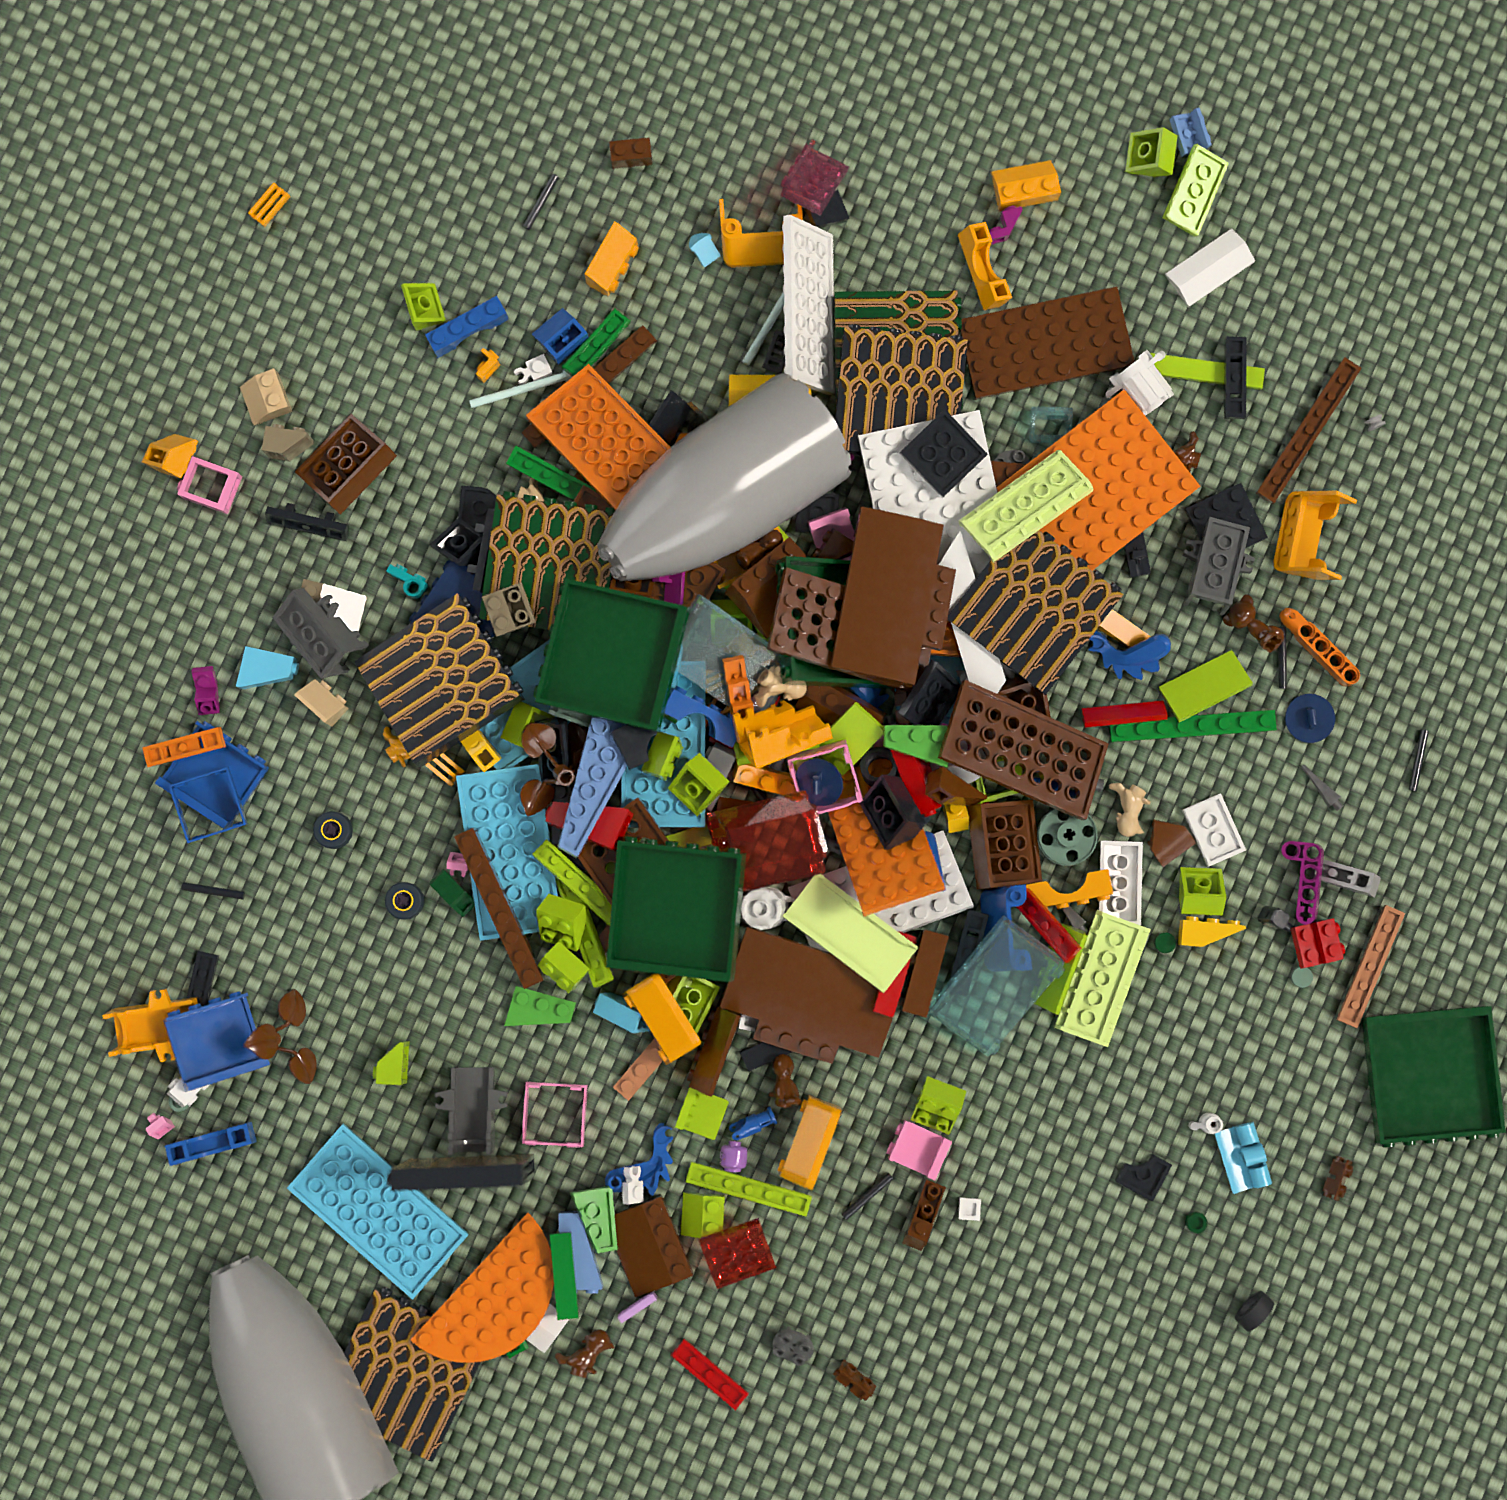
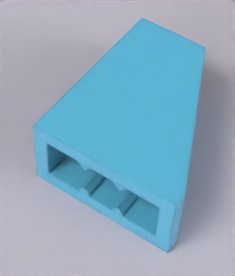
M245 646L236 687L249 689L292 680L293 676L298 673V659Z
M607 992L600 993L596 998L593 1013L631 1033L650 1031L638 1010L634 1007L629 1008L624 997Z

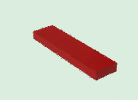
M1164 700L1082 708L1081 710L1085 727L1167 720L1168 715Z
M1026 888V900L1021 906H1017V909L1065 963H1069L1082 947L1029 888Z
M897 931L913 944H916L917 937ZM911 958L884 993L878 990L872 1012L890 1018L894 1017Z
M685 1338L672 1352L671 1356L734 1410L749 1395V1392Z

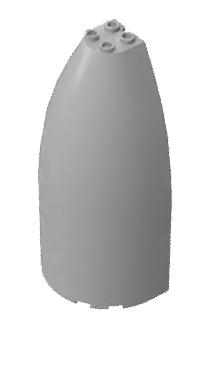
M778 374L688 433L668 449L639 477L624 496L597 544L598 554L603 561L608 560L612 566L610 568L612 576L619 581L643 580L675 575L708 565L765 536L846 480L851 474V471L848 469V466L851 465L850 453L844 450L843 444L845 439L834 418L817 396L815 398L808 393V387L800 380L793 381L789 374Z
M247 1255L212 1272L209 1302V1342L212 1367L231 1432L261 1500H361L368 1493L375 1490V1488L379 1489L399 1473L348 1360L320 1315L306 1298L258 1255L251 1259Z

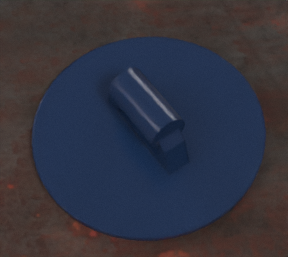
M1304 694L1295 698L1289 704L1285 715V722L1293 737L1305 743H1316L1325 739L1332 732L1335 725V712L1332 705L1322 696Z
M818 758L809 759L802 763L796 772L801 796L809 803L817 806H827L837 801L843 790V780L837 768L830 762Z

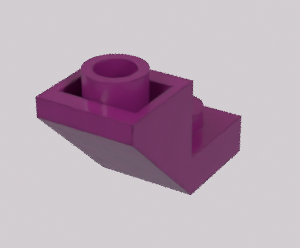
M1009 206L1004 209L1000 217L1003 228L994 227L989 230L992 238L991 245L1008 240L1021 216L1022 206Z
M213 666L192 668V676L196 687L194 700L198 714L219 713L218 684Z

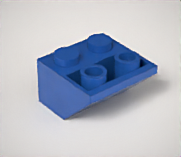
M563 308L532 333V336L558 365L575 352L589 337L578 321Z

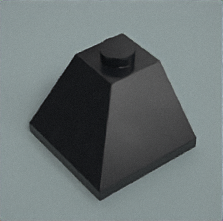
M458 518L430 546L458 566L477 565L483 534L475 532V528Z

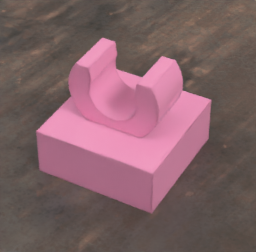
M450 852L447 869H450L451 876L454 875L455 870H459L462 872L461 876L464 877L468 870L462 853Z
M155 1113L147 1117L151 1125L146 1128V1131L150 1136L158 1140L175 1127L171 1120L163 1116L160 1117V1115L156 1116Z

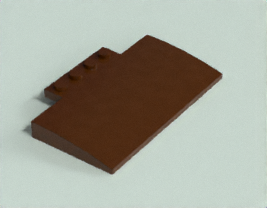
M860 508L830 668L908 688L915 685L921 648L942 650L956 569L937 565L943 524L878 509Z
M749 926L746 927L737 952L735 979L726 983L720 1000L721 1008L758 1019L753 1039L830 1064L834 1061L839 1045L879 1058L893 1018L872 1012L878 989L831 953Z

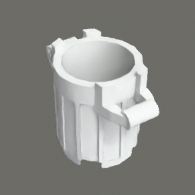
M1146 350L1138 356L1140 359L1120 374L1117 372L1110 377L1109 380L1114 388H1110L1106 392V396L1112 398L1120 389L1125 390L1145 416L1159 407L1165 400L1174 395L1172 388L1154 365V363L1161 361L1165 357L1164 351H1159L1152 357L1149 351Z
M773 887L751 890L747 895L742 896V914L740 918L745 920L750 927L760 930L777 927L784 921H787L783 918V914L789 909V902H794L796 898L785 895L779 889Z

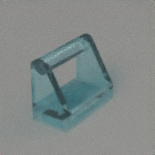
M1031 407L1029 411V443H1055L1064 436L1034 435L1035 419L1066 420V434L1071 431L1073 408Z

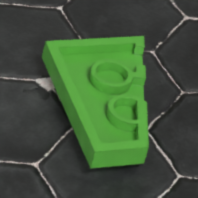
M516 986L504 1026L571 1023L576 1002Z

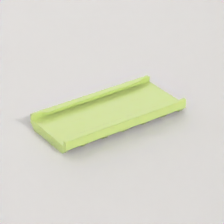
M1057 450L958 522L994 563L1093 492V486L1061 450Z
M819 872L815 873L814 877L787 912L783 914V918L882 993L888 989L918 949L915 944L875 914L864 916L859 902Z
M1096 909L1087 934V940L1055 1022V1028L1108 1047L1151 929Z

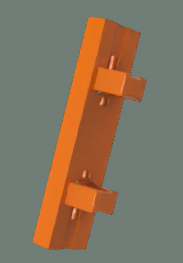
M216 727L142 747L148 768L224 748L226 744L222 728ZM199 738L202 739L203 746H204L203 748L201 747L200 739H199Z

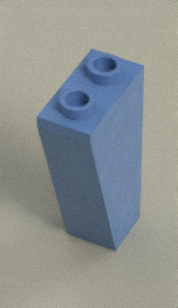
M560 1211L559 1233H572L576 1289L586 1290L588 1294L598 1293V1290L603 1288V1281L590 1239L578 1211Z

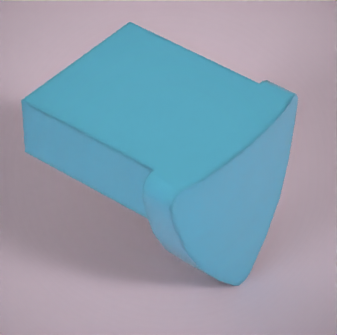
M708 233L695 234L689 241V248L695 253L703 267H706L721 256L711 240L712 236Z

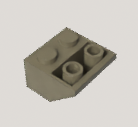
M272 424V427H265L262 451L270 459L291 461L311 447L314 440L303 428L293 427L290 430L284 429L285 426Z
M522 582L482 597L496 637L536 622Z

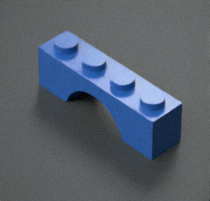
M495 296L425 334L437 358L456 349L458 344L470 335L484 329H493L509 320L499 298Z
M675 686L674 689L671 688L665 710L666 714L679 721L692 713L703 714L709 724V736L733 748L736 736L730 713L725 716L721 714L722 709L713 704L710 707L704 705L705 700L696 695L690 698L686 695V690Z
M252 1122L165 1145L169 1165L173 1166L253 1144L257 1141Z

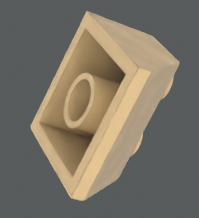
M275 369L253 376L240 387L253 425L292 412L281 378Z
M314 679L296 692L295 696L323 722L333 726L349 709L344 705L347 701L339 694L334 696L330 692L331 687L324 680L319 682Z

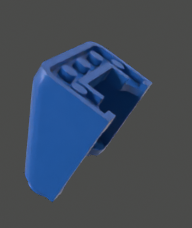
M1026 885L988 888L980 895L981 912L989 914L983 936L985 965L991 971L1032 969L1031 956L1028 951L1013 948L1011 908L1021 906L1026 900Z

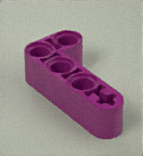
M1288 841L1282 846L1283 856L1289 860L1301 861L1296 918L1301 924H1310L1316 920L1318 915L1324 849L1317 843ZM1290 844L1297 847V854L1295 856H1291L1287 852ZM1310 847L1318 849L1319 854L1316 858H1311L1308 855ZM1309 867L1316 870V877L1314 879H1309L1306 876V870ZM1306 888L1313 890V899L1308 900L1304 897V890ZM1302 902L1306 904L1313 903V906L1308 907V913L1312 914V917H1309L1307 920H1305V916H1302V912L1306 911L1307 905L1303 906Z

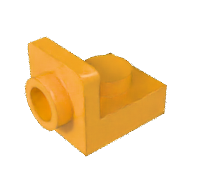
M482 348L481 353L487 361L479 364L476 369V375L478 379L485 383L498 369L500 364L496 353L491 349L487 351Z

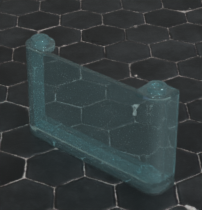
M698 594L689 607L691 610L676 671L730 708L722 659L743 655L754 714L770 708L771 705L776 703L782 693L770 696L764 707L757 705L754 696L759 693L761 686L758 683L760 674L764 670L770 669V666L777 667L779 665L782 667L780 654L767 650L768 642Z
M1003 915L932 1001L928 1014L987 1057L991 1054L994 1056L1000 1048L999 1044L1049 984L1063 974L1065 970L1063 968L1064 961L1059 955Z

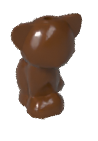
M1245 594L1239 602L1231 606L1229 613L1223 617V622L1225 625L1234 626L1237 629L1247 627L1250 634L1257 639L1264 650L1269 653L1273 652L1284 641V632L1276 626H1268L1261 620L1255 619L1256 609L1251 596Z

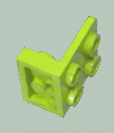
M689 1087L675 1128L685 1129L715 1140L729 1101L712 1095V1097L707 1096Z

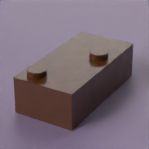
M925 929L921 930L917 944L918 949L911 957L910 965L912 966L904 994L901 993L898 1005L901 1006V1011L927 1018L949 936Z

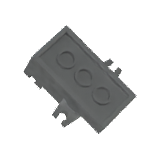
M1210 517L1206 522L1202 541H1186L1185 547H1191L1192 551L1189 552L1185 549L1182 556L1194 561L1195 564L1183 605L1188 606L1195 597L1221 604L1222 607L1220 608L1219 615L1223 616L1233 602L1239 573L1251 574L1253 567L1249 568L1246 566V562L1253 564L1255 558L1244 553L1250 527Z
M304 588L292 590L272 618L290 639V643L297 648V652L302 654L321 679L348 673L350 669L347 665L341 666L339 664L342 660L341 658L345 653L367 648L369 646L365 640L359 641L357 638L360 637V633L357 630L351 631L340 616L334 617L339 604L334 602L330 605V600L333 599L332 595H326L316 603Z
M495 1067L451 1068V1089L435 1093V1098L441 1096L444 1099L442 1104L435 1103V1108L449 1111L448 1155H453L456 1152H486V1154H492L495 1151V1110L508 1107V1102L503 1104L499 1101L500 1096L507 1097L508 1092L495 1089Z

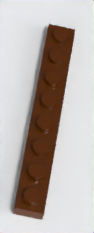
M642 325L599 363L594 370L610 384L652 347L657 340ZM533 424L521 432L535 449L547 440Z
M1346 357L1342 359L1257 490V495L1271 504L1275 503L1362 369L1360 366Z

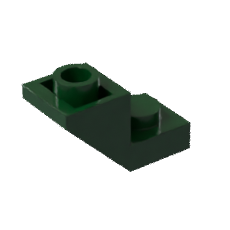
M444 869L429 882V885L462 917L475 906L474 898Z

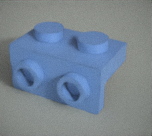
M1195 108L1191 113L1172 116L1169 119L1174 134L1178 135L1177 145L1181 157L1189 156L1194 144H1198L1205 149L1211 146L1210 135L1207 132L1200 108Z

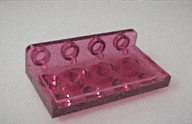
M812 139L810 144H805L801 154L797 156L794 165H791L788 174L784 176L780 185L783 187L780 196L821 216L846 176L849 166L815 150L816 140Z

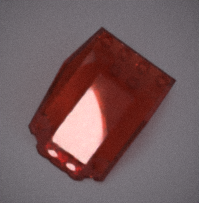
M805 790L707 814V826L711 830L713 837L711 839L712 846H720L722 851H728V848H739L741 853H746L743 892L825 873L823 858L827 857V847L824 841L819 813L815 804H810L809 795Z

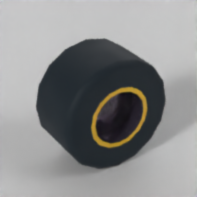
M330 811L323 813L317 818L314 823L313 833L320 845L330 849H338L349 843L352 838L353 827L347 816L339 812Z
M400 882L391 886L386 893L385 906L388 912L395 918L402 920L412 919L423 909L424 895L415 884Z

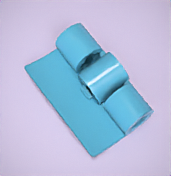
M1254 1122L1244 1123L1215 1133L1233 1194L1250 1188H1261L1272 1184L1266 1164V1154L1259 1141Z

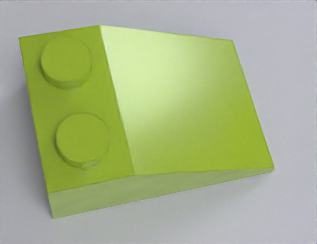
M855 702L830 726L832 739L820 743V747L846 740L854 765L884 734V727ZM844 747L820 755L824 760L833 764L842 776L851 768L850 763H846Z

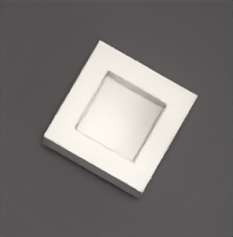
M959 1197L958 1219L980 1221L981 1199Z

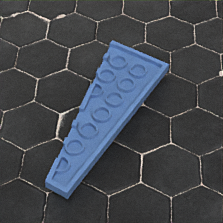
M591 717L558 848L576 858L627 767L610 734L626 724Z

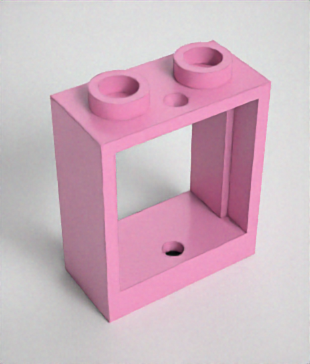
M192 456L183 480L181 479L178 483V495L183 499L228 514L242 476L238 472ZM198 465L228 476L218 503L188 493Z

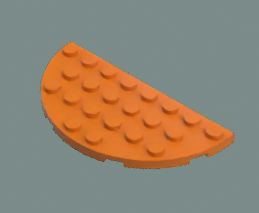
M529 1213L519 1221L413 1336L411 1341L427 1353L441 1359L460 1363H473L504 1355L523 1343L533 1333L549 1306L553 1292L554 1277L549 1243L542 1229Z

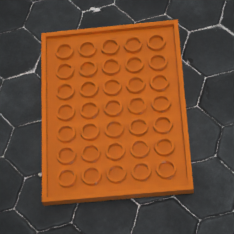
M1122 390L996 487L997 492L1001 491L1052 453L1061 450L1090 481L1093 486V492L1039 531L1042 533L1046 531L1055 538L1054 542L1059 546L1063 544L1072 551L1070 554L1076 559L1081 557L1088 563L1087 567L1093 571L1201 486L1128 393Z

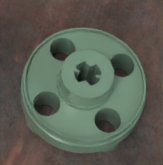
M1052 809L1043 816L1037 827L1038 847L1041 853L1050 862L1060 866H1073L1085 861L1093 853L1097 844L1098 834L1093 819L1089 814L1087 820L1084 821L1068 815L1066 821H1061L1057 816L1059 810ZM1084 826L1091 828V837L1083 835L1082 829ZM1066 832L1071 833L1072 837L1069 838V841L1067 840L1068 838H1064L1063 834H1065ZM1044 834L1049 835L1052 839L1049 846L1044 845L1041 841ZM1068 851L1075 852L1076 860L1074 862L1067 860L1066 854Z

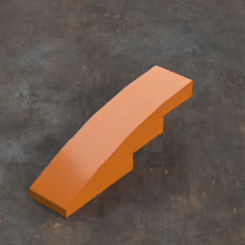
M743 655L722 659L731 716L740 713V718H744L747 714L745 710L752 707L754 711V706L750 695L749 680L746 675L745 660ZM732 716V722H733V727H734V731H735L736 741H737V743H738V738H737L736 729H735V725H734V720H733V716Z

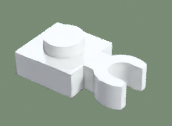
M544 354L525 362L527 368H517L514 370L515 376L520 373L524 374V378L518 381L520 385L526 384L531 377L533 381L553 374Z
M640 1166L624 1167L626 1182H622L623 1204L643 1202V1181H639L641 1174Z

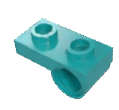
M390 564L386 572L404 582L403 590L408 597L419 599L426 593L429 587L425 582L426 578L416 573L414 576L406 573L408 569L399 564L396 567ZM412 584H418V591L414 594L409 593V587Z

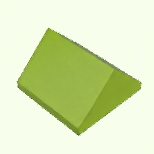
M403 283L401 285L410 318L416 331L446 322L435 283Z

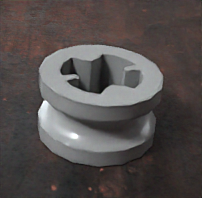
M1382 414L1364 422L1365 425L1369 426V432L1386 424L1381 419L1383 417Z

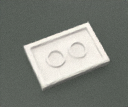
M1221 793L1182 810L1207 867L1246 851Z

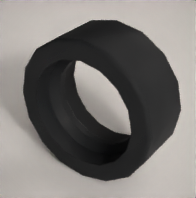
M872 748L860 760L863 780L871 787L879 778L871 776L868 772V766L874 760L880 758L890 760L892 770L887 775L900 776L891 750L888 748Z
M1263 1291L1254 1293L1239 1308L1235 1315L1236 1322L1246 1331L1254 1330L1269 1316L1274 1308V1301Z

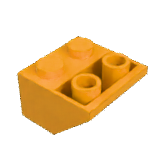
M177 434L149 444L142 463L161 473L182 478L183 474L187 471L191 456L196 451L198 441Z

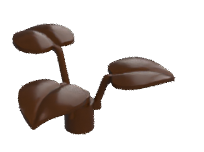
M529 723L526 725L521 738L522 747L533 758L539 757L544 752L555 766L553 770L555 780H544L541 783L538 779H532L522 786L520 800L527 816L540 812L554 798L555 790L547 783L567 786L573 782L574 776L576 777L583 752V748L574 752L572 757L574 763L570 764V768L564 764L558 765L547 751V749L554 746L556 734L550 726L543 723Z
M292 989L282 996L278 1004L279 1015L286 1022L277 1028H274L271 1024L258 1026L250 1034L244 1047L264 1060L273 1058L277 1050L293 1054L294 1057L289 1061L291 1073L300 1082L311 1084L317 1066L314 1053L308 1048H301L297 1053L295 1050L279 1047L281 1037L277 1032L288 1027L290 1023L295 1027L300 1026L306 1016V1005L303 997L296 989Z

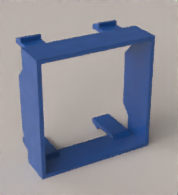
M229 767L169 785L187 843L248 824ZM227 772L242 822L208 835L202 834L192 837L191 840L174 786L179 788L188 785L190 781L212 774L220 775Z

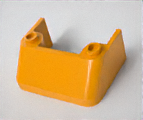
M797 194V214L791 215L803 220L801 194ZM719 199L724 263L732 268L784 264V253L782 250L784 244L783 231L742 234V227L738 220L733 218L725 219L723 199Z
M1339 491L1291 492L1285 501L1273 561L1274 568L1283 573L1315 580H1341V575L1327 570L1325 561L1316 559L1323 520H1331L1337 515L1339 504H1356L1357 500Z
M653 973L622 994L629 1008L634 1007L638 1010L657 1040L660 1049L657 1052L666 1065L701 1044L698 1035L658 973Z
M809 1095L808 1100L804 1099L800 1111L803 1114L786 1160L781 1159L777 1171L780 1172V1177L813 1190L842 1109L837 1105Z

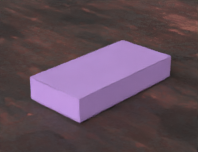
M654 1291L649 1292L621 1311L617 1317L621 1324L656 1301L657 1295Z

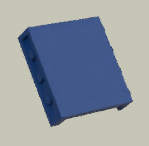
M196 721L197 727L192 734L215 727L206 721L203 724ZM223 733L226 747L173 761L164 776H159L155 784L171 794L169 785L229 767L242 806H244L269 767L265 765L266 760L258 755L252 757L248 754L249 749L240 743L237 746L230 742L232 738ZM199 738V739H200L201 747L203 748L204 746H203L202 739ZM227 772L220 775H208L190 781L188 785L179 788L174 786L179 800L223 829L229 828L240 812Z
M241 991L229 994V999L222 1001L220 997L208 1001L209 1005L201 1007L200 1004L188 1007L189 1011L181 1013L180 1010L168 1013V1017L163 1020L185 1093L270 1065L269 1060L259 1058L251 1050L244 1047L246 1040L256 1029L246 998L248 993L241 994Z

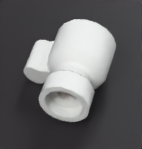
M1205 1113L1200 1117L1199 1122L1191 1121L1189 1128L1195 1131L1200 1128L1207 1134H1215L1222 1130L1223 1123L1218 1115Z

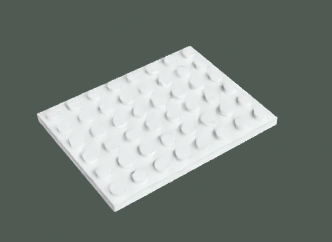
M980 410L953 415L952 417L988 455L943 498L900 454V451L933 420L858 435L873 509L943 524L937 565L961 531L976 579L990 562L991 558L970 534L959 525L958 521L997 493Z

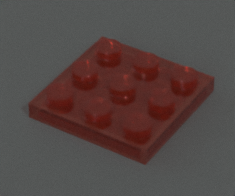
M759 1218L698 1239L717 1289L776 1268Z

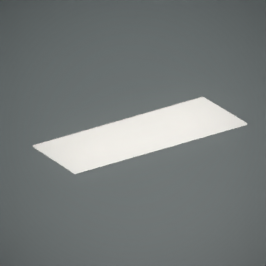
M961 531L938 564L956 569L949 613L976 580ZM951 623L969 682L997 694L1006 681L1000 659ZM976 703V707H977V710H978V713H979L980 707H979V705Z

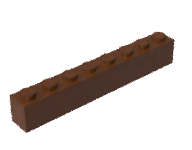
M476 827L454 836L523 988L526 989L543 981L545 977L537 966L538 962Z

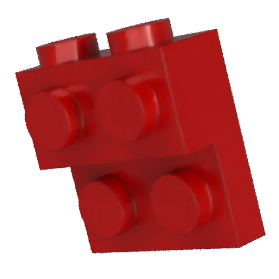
M1334 918L1290 928L1300 969L1344 959L1345 947L1338 937L1340 926L1335 922Z

